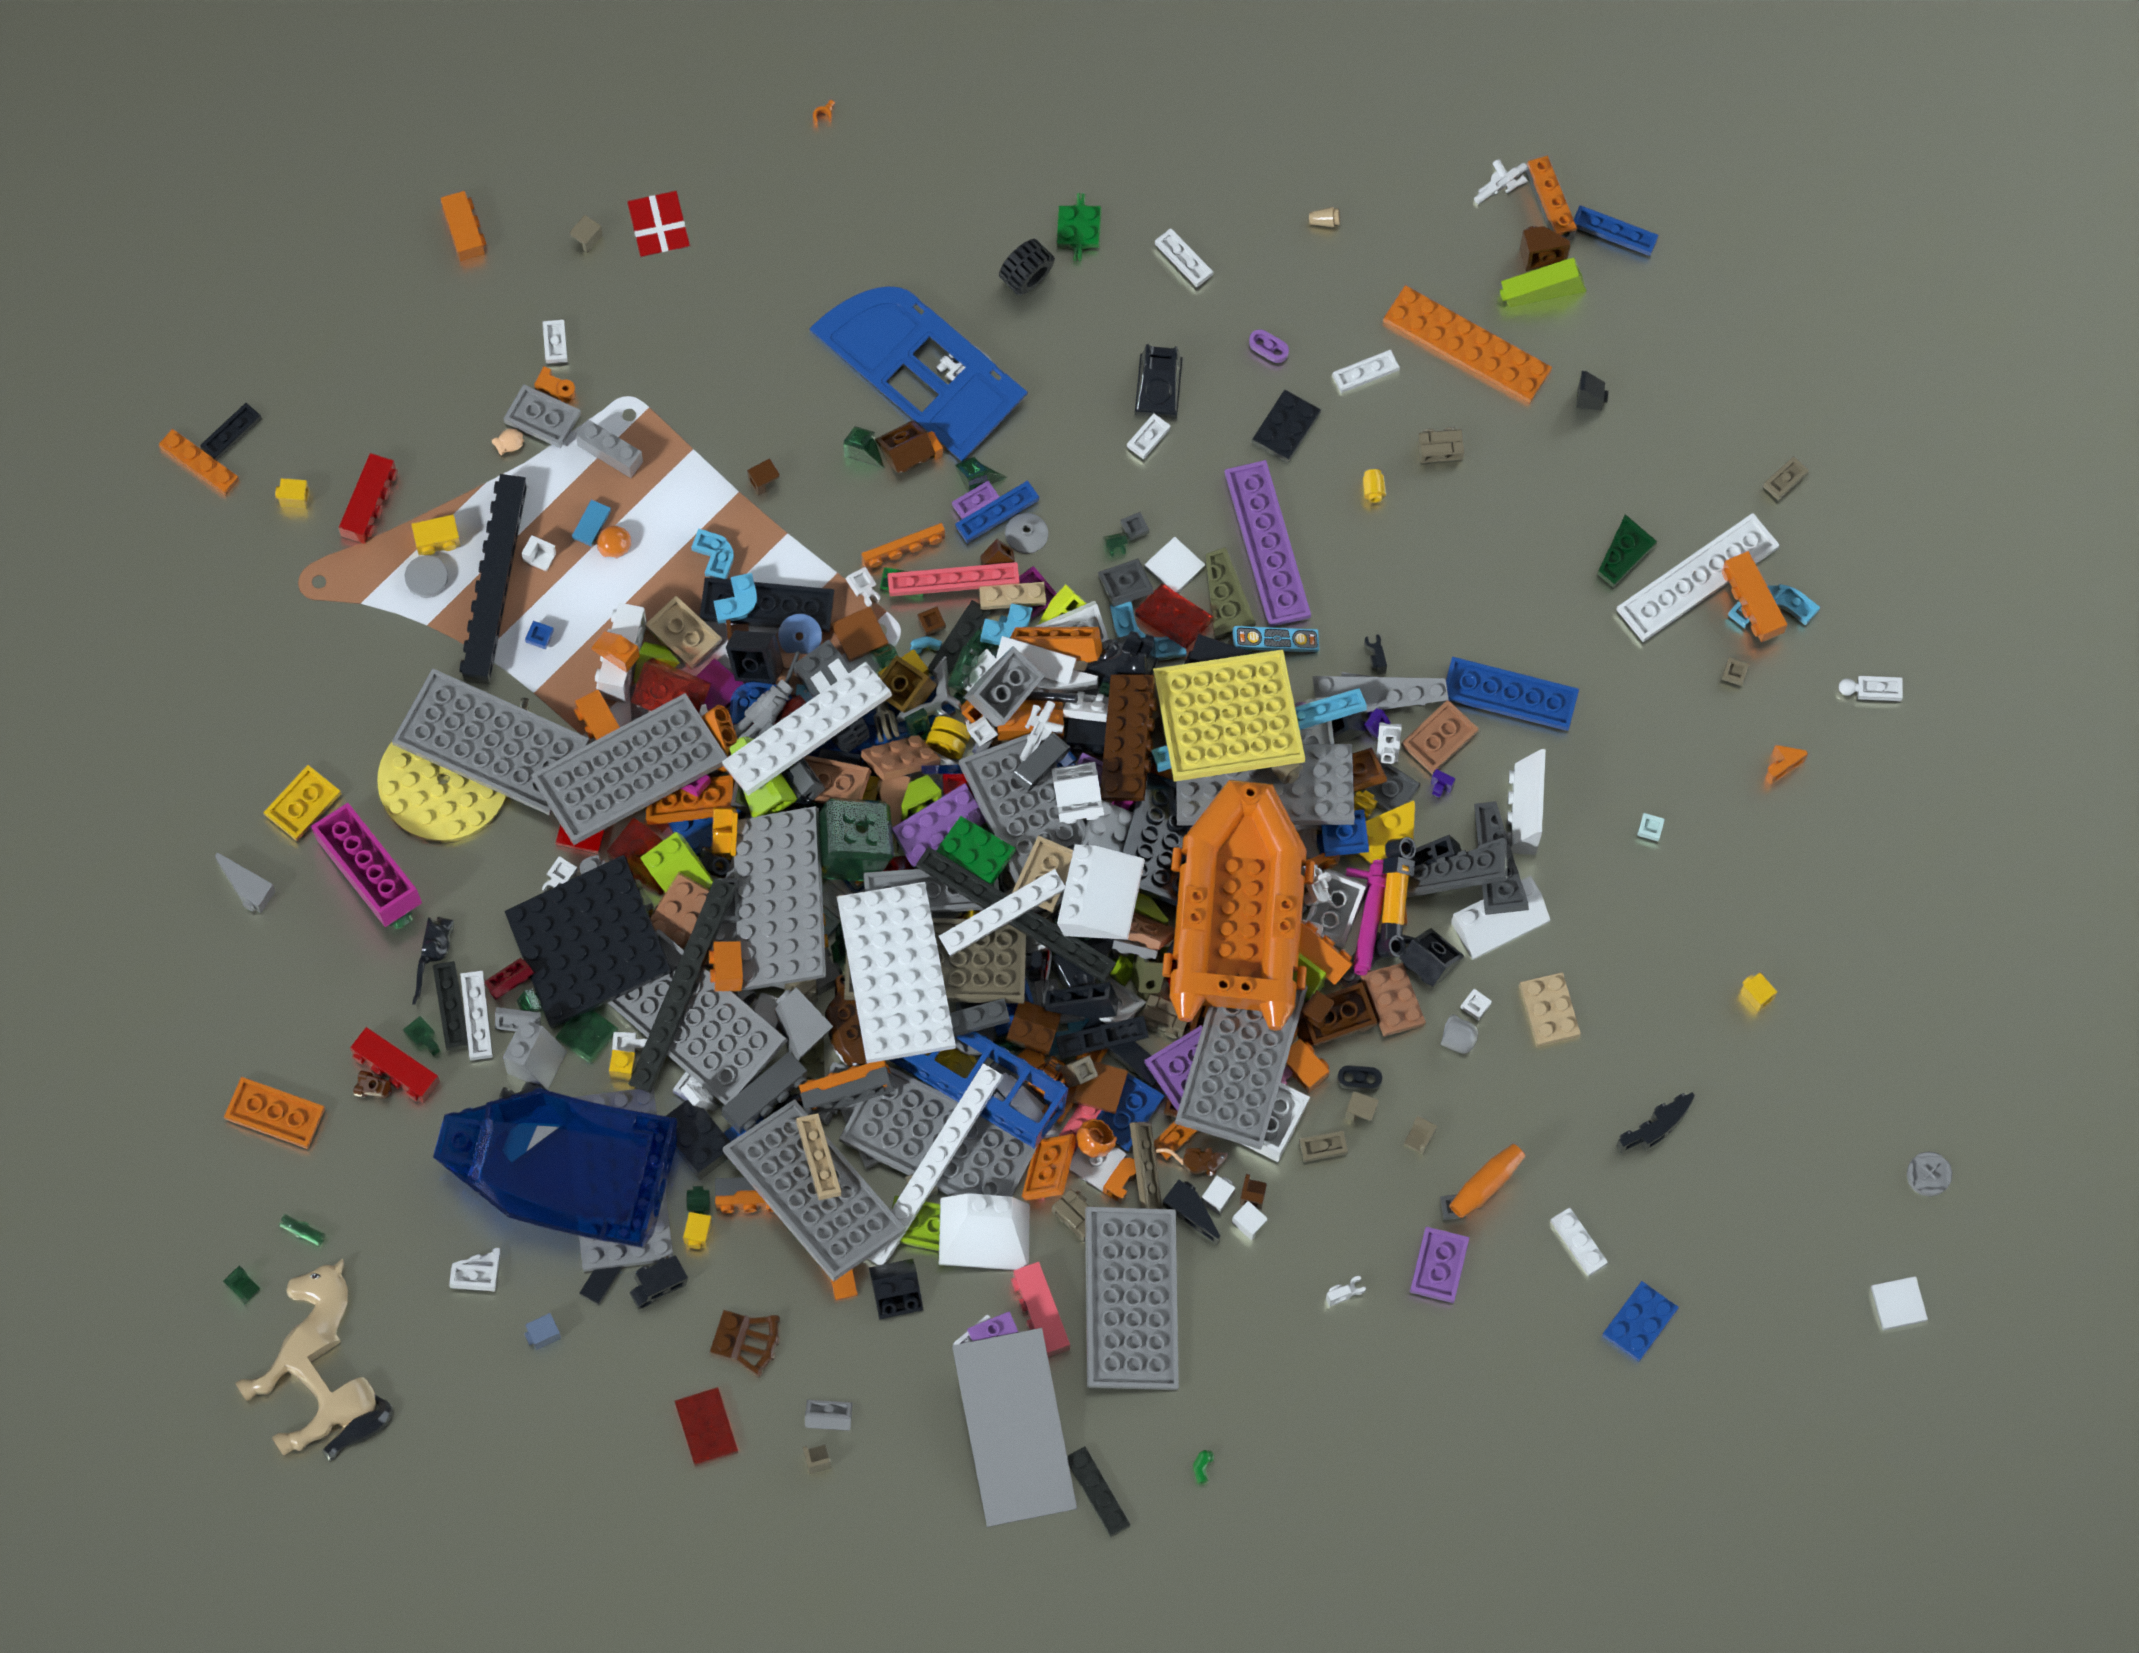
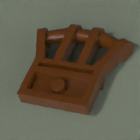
M723 1310L710 1354L738 1362L757 1378H760L763 1374V1369L771 1360H774L776 1345H779L781 1340L778 1332L780 1316L770 1315L767 1317L750 1318L746 1315L743 1316ZM769 1325V1335L749 1330L750 1326ZM746 1337L766 1342V1349L762 1350L745 1345ZM741 1352L762 1358L754 1366L741 1356Z

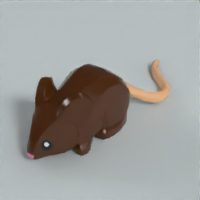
M1160 1148L1155 1150V1154L1159 1152L1172 1154L1184 1166L1186 1171L1191 1174L1206 1172L1208 1176H1214L1227 1158V1153H1213V1148H1206L1205 1151H1201V1148H1187L1183 1159L1171 1149Z

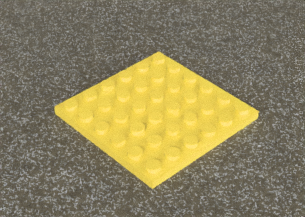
M1283 650L1153 669L1174 782L1305 762Z

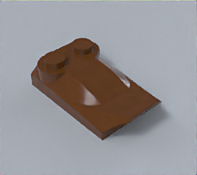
M1363 983L1325 995L1334 1001V1005L1326 1015L1325 1024L1321 1029L1303 1019L1302 1012H1300L1297 1023V1036L1304 1043L1308 1042L1310 1045L1316 1046L1359 1031L1365 1032L1376 1026L1377 1020ZM1308 1001L1303 1003L1301 1011L1308 1003Z

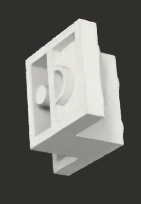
M1095 762L1052 769L1060 822L1070 824L1077 822L1078 819L1095 820L1104 815Z

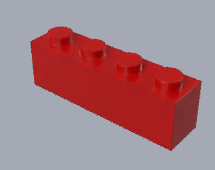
M372 453L369 454L339 525L342 537L364 544L368 537L371 538L374 532V521L379 519L382 512V502L387 500L389 496L391 481L394 482L397 477L398 470L394 460Z
M365 1027L350 1047L353 1055L352 1058L361 1065L364 1063L371 1067L370 1070L379 1077L385 1076L394 1088L399 1089L401 1087L407 1091L406 1095L414 1101L420 1100L425 1103L440 1083L437 1074L367 1027Z

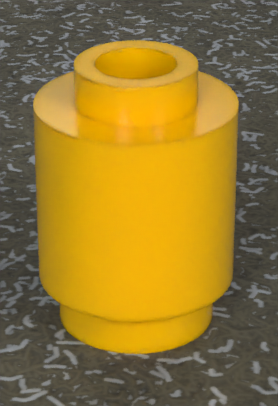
M1370 469L1364 472V497L1372 503L1380 502L1386 496L1384 475L1381 474L1379 469Z

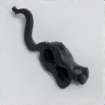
M430 917L427 919L421 957L417 968L416 991L412 1005H416L421 995L425 964L443 960L449 952V936L454 931V920L437 917V921Z

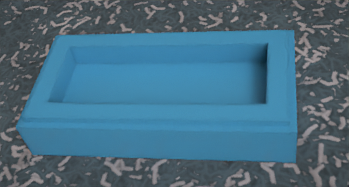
M591 500L572 538L592 547L611 512V508Z

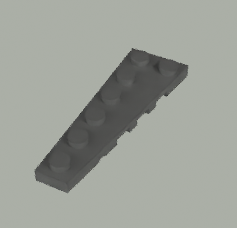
M1496 801L1474 804L1478 845L1500 838H1505L1507 841L1508 880L1482 884L1485 915L1529 910L1528 900Z
M1500 838L1478 845L1477 849L1468 852L1466 850L1457 852L1456 856L1447 859L1445 857L1439 858L1437 862L1429 865L1421 864L1415 866L1414 875L1408 879L1407 898L1508 880L1507 841L1505 838Z

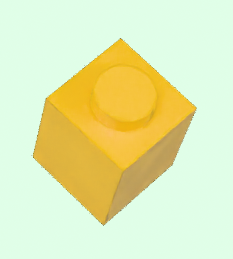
M281 478L280 486H276L275 498L279 500L280 506L307 509L309 494L307 480Z
M1760 972L1756 976H1748L1742 982L1741 993L1757 1012L1773 1001L1777 995V991Z
M612 1050L609 1067L610 1078L630 1081L636 1066L635 1053Z
M689 1212L683 1236L684 1244L693 1249L707 1248L712 1226L711 1216Z

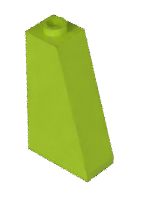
M1573 257L1501 281L1503 289H1500V294L1503 302L1507 301L1511 308L1579 294L1587 290L1582 272Z
M747 736L739 738L736 741L737 743L729 748L731 755L754 739ZM781 773L749 796L744 792L751 815L754 818L779 813L797 800L796 795Z

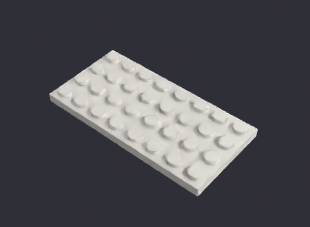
M925 882L837 896L866 1062L872 1063L955 1049L956 1044Z

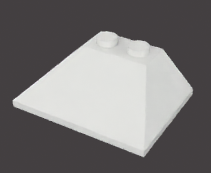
M969 1193L941 1198L939 1265L1016 1270L1028 1266L1030 1204L1010 1196Z

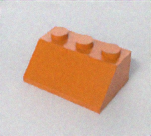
M1025 700L1005 725L997 726L998 741L1014 740L1030 734L1034 726H1030L1029 729L1025 728L1031 716L1033 705L1041 708L1037 716H1040L1047 701ZM1053 702L1055 707L1048 722L1064 725L1063 702ZM1064 728L1062 734L1056 732L1051 734L1055 733L1059 738L1063 739Z

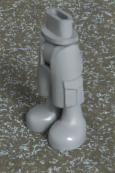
M782 679L776 687L772 685L768 691L763 693L744 712L746 717L738 724L733 725L737 739L745 736L754 738L769 722L775 723L777 716L787 703L784 699L789 701L790 698L788 696L794 689Z

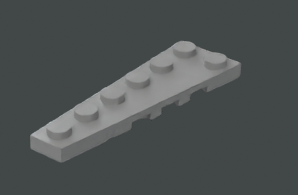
M1312 676L1315 698L1331 697L1360 688L1367 705V710L1361 713L1371 712L1376 708L1384 710L1449 700L1445 678Z

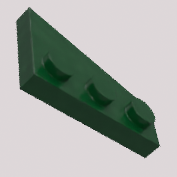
M1625 514L1597 574L1614 588L1656 546L1657 541Z

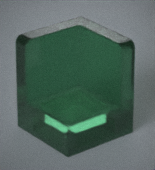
M240 1265L223 1280L226 1288L244 1305L260 1291L259 1286L248 1277L246 1271Z

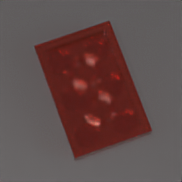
M1161 584L1135 610L1137 618L1185 649L1192 644L1198 637V634H1201L1213 622L1212 615L1164 584Z
M718 1387L674 1401L695 1467L738 1453Z

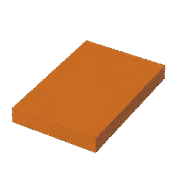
M1074 1134L1041 1140L1030 1161L1022 1197L1025 1200L1063 1195L1077 1140Z

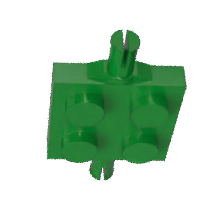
M1077 193L1076 205L1059 206L1057 247L1074 249L1073 260L1076 262L1077 254L1078 262L1082 261V250L1100 247L1102 209L1101 206L1085 205L1086 194L1081 193V195Z

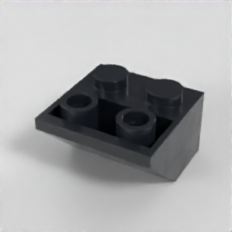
M913 1258L869 1267L879 1320L924 1310Z

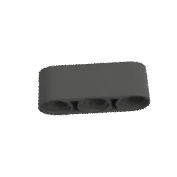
M1055 733L1051 734L1016 768L1012 778L1027 791L1032 790L1068 754L1071 747Z

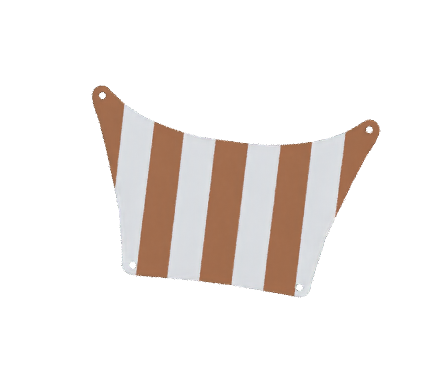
M626 396L618 398L589 419L642 451L643 463L632 478L578 447L576 435L585 423L569 433L561 449L550 445L525 463L504 473L506 475L526 477L527 491L494 663L515 677L579 734L587 738L588 736L584 730V727H586L584 721L579 722L574 713L576 709L575 701L597 690L595 675L597 669H601L603 662L600 661L601 656L591 650V647L604 631L607 632L608 629H612L613 622H611L613 609L617 610L618 603L644 607L646 621L648 622L677 596L700 617L704 579L706 577L705 570L710 556L694 552L691 549L698 528L725 537L726 541L731 545L734 560L727 577L729 580L733 576L752 573L754 582L834 589L831 623L868 607L864 602V596L860 595L857 597L844 577L785 532L742 495L649 406L636 397ZM633 409L636 412V418L633 421L624 420L622 417L624 410ZM500 476L408 522L368 539L365 544L354 545L311 563L303 569L299 576L298 586L300 592L312 600L358 603L397 613L425 624L464 644V641L469 639L470 634L467 633L468 621L473 618V613H471L472 600H476L477 597L475 583L476 580H480L481 573H479L480 560H484L485 553L482 552L483 542L488 540L489 533H486V526L488 520L491 521L492 519L490 505L491 501H495L496 498L494 484L495 481H499ZM591 500L611 508V512L601 531L609 526H620L629 532L631 546L625 555L617 559L602 556L597 549L599 535L592 547L572 538ZM454 515L461 546L452 551L441 550L429 555L440 559L447 568L448 582L444 587L445 589L440 594L430 598L414 595L406 586L404 574L406 567L412 560L424 555H418L411 524ZM531 535L555 546L556 556L547 571L523 562L522 552ZM317 575H321L326 579V584L322 588H315L312 585V580ZM871 598L870 600L873 603L871 608L879 624H883L887 628L885 636L889 642L888 646L849 663L832 627H830V632H822L820 645L829 640L843 656L851 671L866 662L876 672L886 656L897 645L900 638L901 628L899 623ZM533 621L554 628L546 650L525 642ZM704 621L722 638V642L692 670L676 657L680 663L657 683L655 687L647 686L648 713L685 693L699 713L701 705L685 692L684 688L714 658L733 674L726 650L728 643L726 623L718 624V622ZM749 625V631L775 633L780 653H786L779 643V628ZM647 629L645 630L642 645L644 642L665 646ZM797 632L795 635L796 639L802 640L803 634ZM634 671V675H633V678H632L631 686L641 685V684L634 683V676H635V671ZM630 690L626 703L604 699L619 727L631 722ZM792 697L796 701L793 712L804 705L797 697ZM592 738V739H589V740H590L589 743L594 742V739H593V738ZM719 770L717 773L707 774L710 778L729 775L728 772H721ZM793 803L789 807H797L798 804ZM668 823L657 824L665 839L673 834ZM715 866V868H716L717 870H721V869H722V868H720V867ZM709 873L710 875L726 878L725 876Z

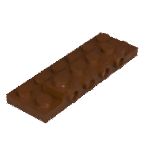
M1111 675L1100 789L1101 800L1145 801L1147 773L1151 772V760L1148 758L1149 752L1153 750V740L1150 739L1151 732H1154L1155 729L1152 713L1156 711L1157 705L1156 698H1154L1156 679L1154 675Z

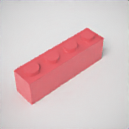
M1036 1262L1013 1270L1014 1278L1011 1279L1014 1291H1019L1022 1298L1018 1300L1022 1312H1027L1029 1320H1026L1028 1329L1042 1328L1048 1358L1069 1351L1070 1342L1040 1263Z

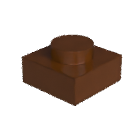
M938 607L917 614V618L926 636L946 628Z

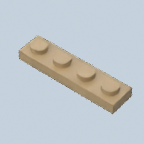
M819 1114L796 1118V1124L818 1199L824 1200L841 1196V1189Z

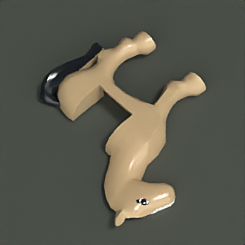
M343 1259L334 1266L323 1265L310 1273L294 1277L288 1282L287 1295L293 1300L308 1301L314 1304V1309L284 1339L274 1364L263 1376L251 1380L241 1379L235 1383L246 1401H249L257 1394L268 1395L272 1392L278 1380L289 1372L295 1375L318 1400L319 1409L317 1414L307 1426L299 1431L288 1434L278 1433L272 1437L283 1456L290 1453L293 1449L301 1451L310 1442L327 1437L331 1432L332 1426L338 1424L343 1426L342 1430L322 1450L326 1459L332 1461L343 1448L363 1442L379 1433L388 1425L392 1417L393 1406L387 1400L375 1394L374 1389L366 1378H356L331 1393L311 1364L312 1361L341 1343L336 1331L348 1302L347 1285L341 1274L344 1266ZM377 1404L379 1406V1409L375 1411Z

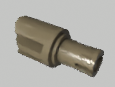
M884 701L875 707L877 713L873 717L879 742L885 741L883 731L888 740L893 739L892 730L896 737L900 736L895 713L889 710L888 702Z

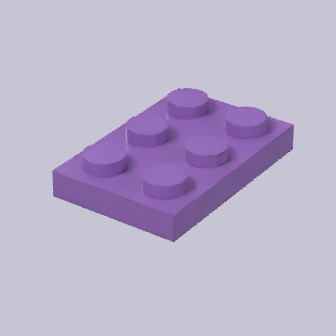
M1425 1227L1410 1293L1454 1303L1470 1237Z

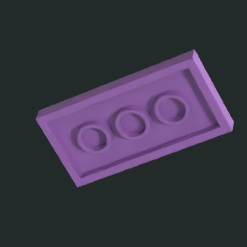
M962 784L895 825L890 830L912 867H915L928 846L935 851L960 816L977 826L986 823V820L966 784Z

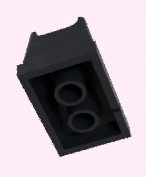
M1146 344L1143 353H1140L1135 415L1152 416L1156 414L1158 417L1177 419L1183 361L1177 346L1174 348H1164Z
M1131 631L1126 636L1102 642L1103 650L1098 660L1088 662L1084 673L1098 676L1099 683L1109 685L1111 675H1154L1153 669L1158 666L1154 636L1146 634L1145 637H1140L1138 632Z
M1090 938L1083 941L1112 960L1114 956L1112 951L1114 939ZM1058 954L1052 955L1051 971H1054L1064 989L1096 984V978Z

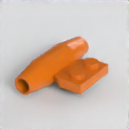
M1512 1144L1491 1158L1464 1184L1449 1205L1451 1210L1458 1217L1463 1218L1476 1208L1480 1209L1510 1179L1525 1158L1524 1152L1517 1145Z

